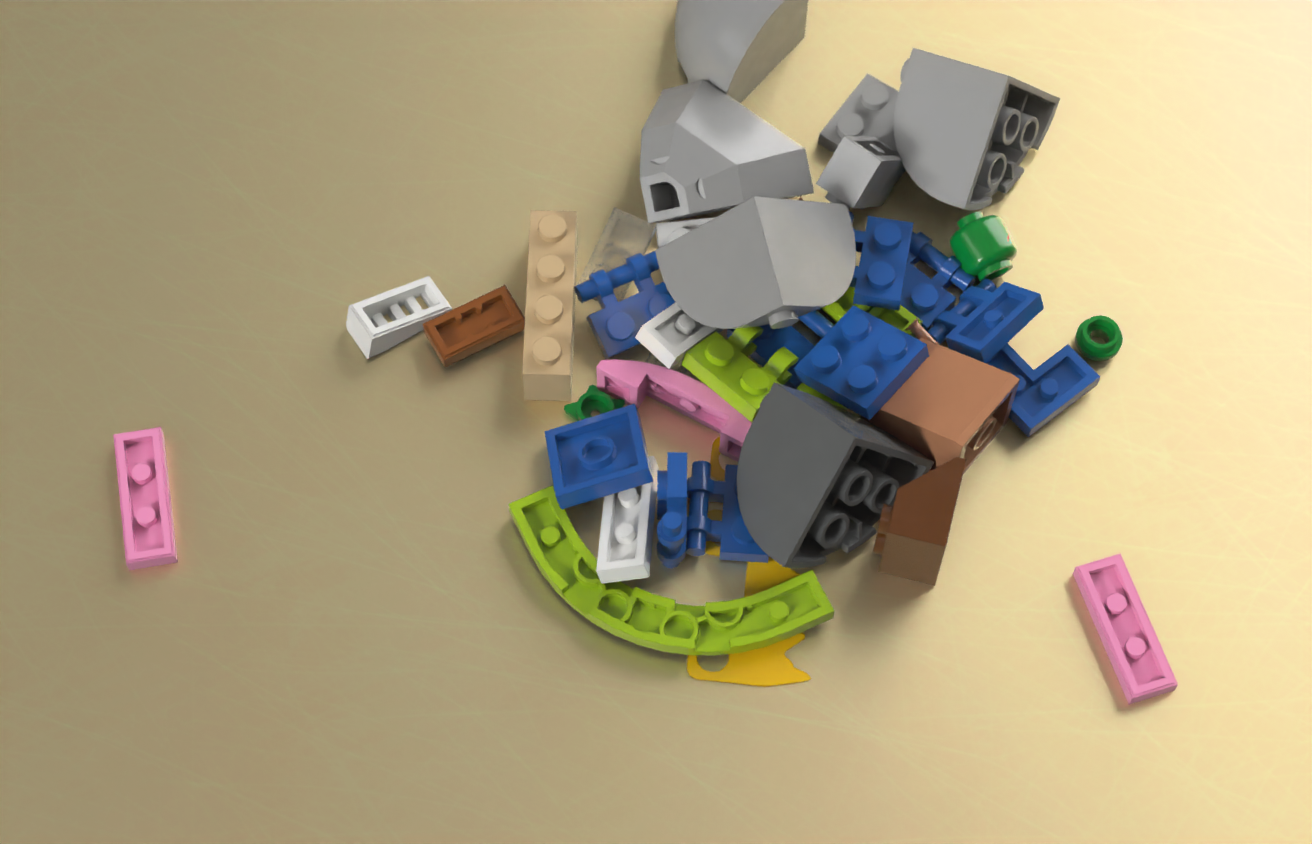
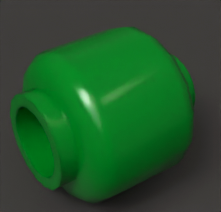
M977 211L957 222L959 229L950 238V248L954 256L961 262V268L966 273L973 275L982 282L984 279L994 280L1013 268L1011 261L1016 257L1017 246L1005 221L1001 217L996 215L984 217L981 211Z

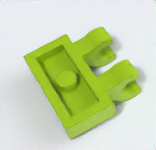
M760 326L736 328L727 340L718 332H714L686 351L681 365L750 422H753L763 398L769 393L774 382L784 385L792 376L787 370L797 363L799 358L786 347H782L761 368L748 358L757 348V345L752 341L763 333V329Z

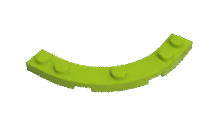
M553 485L508 504L509 512L529 553L553 589L573 609L593 624L634 644L662 652L683 655L716 656L742 653L783 641L834 618L835 611L813 570L751 596L728 601L706 602L705 606L677 604L675 599L655 595L636 586L633 589L620 581L602 584L596 572L597 558L580 539L565 509L561 510L555 497Z

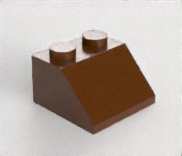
M956 457L901 486L897 490L894 506L883 505L873 553L882 555L878 572L935 586L950 532L966 459Z

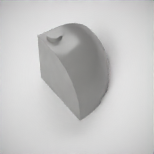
M678 0L675 17V49L678 62L681 63L683 71L688 78V83L707 80L726 95L741 103L805 37L808 0Z
M913 48L910 58L906 60L901 70V85L895 103L893 128L897 151L902 160L901 162L912 180L927 194L939 201L965 210L982 209L991 205V196L997 191L1007 193L1024 173V168L1019 165L1030 148L1039 149L1061 98L1009 75Z
M755 196L655 250L663 281L677 305L695 321L719 329L748 328L770 324L772 329L791 326L799 321V316L821 309L841 298L851 284L856 265L855 236L847 204Z

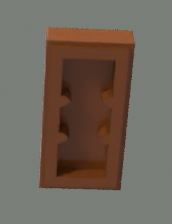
M503 285L422 325L423 331L443 366L447 367L524 330L525 317L506 285Z

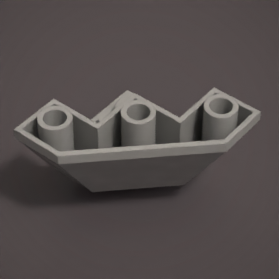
M699 80L663 89L642 129L639 178L648 223L672 222L734 208L754 196L790 199L814 193L806 149L707 80Z

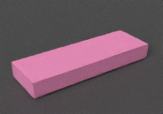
M157 427L114 434L126 565L129 570L177 563L173 513L162 428Z
M1121 553L1075 567L1073 576L1128 704L1175 691L1178 683Z

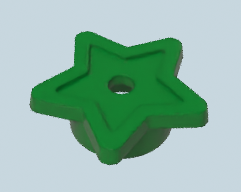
M590 385L587 392L577 402L565 405L564 410L574 420L580 421L593 417L591 416L593 411H598L602 414L625 406V401L622 399H611L608 394L599 391L595 385Z

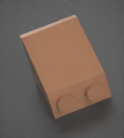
M920 338V341L927 344L929 357L870 420L863 416L861 418L888 432L934 461L929 471L956 457L966 459L964 474L1006 425L1020 379L1011 373Z

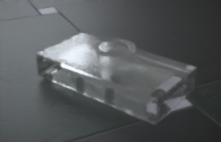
M614 207L577 285L589 280V275L603 269L605 272H608L626 264V258L637 253H641L644 256L656 232V225ZM631 282L613 289L618 302L624 299Z

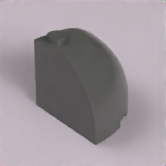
M774 382L769 393L763 398L760 409L749 428L741 448L737 468V497L740 512L748 532L757 545L783 567L809 568L826 563V555L839 549L849 553L875 535L877 531L872 526L880 519L883 505L894 506L898 488L928 473L934 461L888 432L845 409L811 394Z

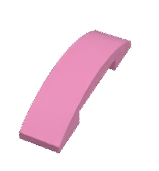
M618 359L601 360L596 367L598 390L615 399L624 400L627 405L635 404L637 410L646 396L651 397L720 433L719 452L736 462L739 461L742 445L752 423L707 385L683 373L651 363Z

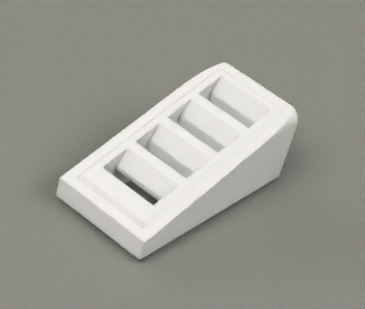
M430 276L349 305L346 328L365 357L370 358L423 330L422 324L451 311L452 307ZM421 296L429 308L423 310L416 301V298ZM404 305L411 315L406 316L400 307ZM388 314L392 322L388 323L384 316Z

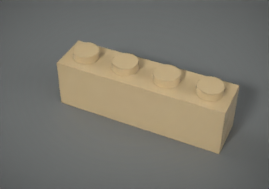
M530 210L522 367L525 400L571 401L576 298L574 286H576L578 248L577 211Z

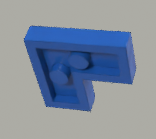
M1008 343L986 363L1011 373L1020 379L1009 418L1028 438L1097 386L1100 376L1069 344L1034 370Z

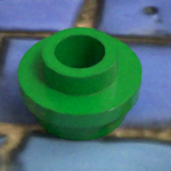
M1103 315L1093 316L1083 321L1075 335V343L1078 350L1085 357L1095 361H1106L1116 356L1123 342L1122 332L1117 323ZM1100 337L1106 344L1096 343L1091 338Z

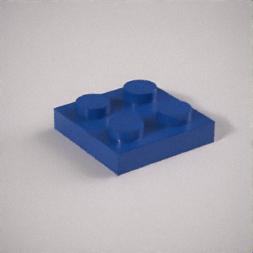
M853 305L794 367V371L798 381L870 420L929 357L926 343Z
M635 404L544 431L555 497L561 510L654 482L641 418Z

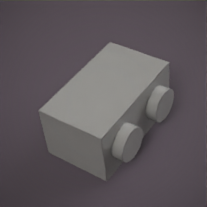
M844 136L816 184L828 191L826 195L828 201L831 203L847 204L848 211L851 207L859 209L877 207L884 204L905 167L901 162L902 160L898 152L874 136Z

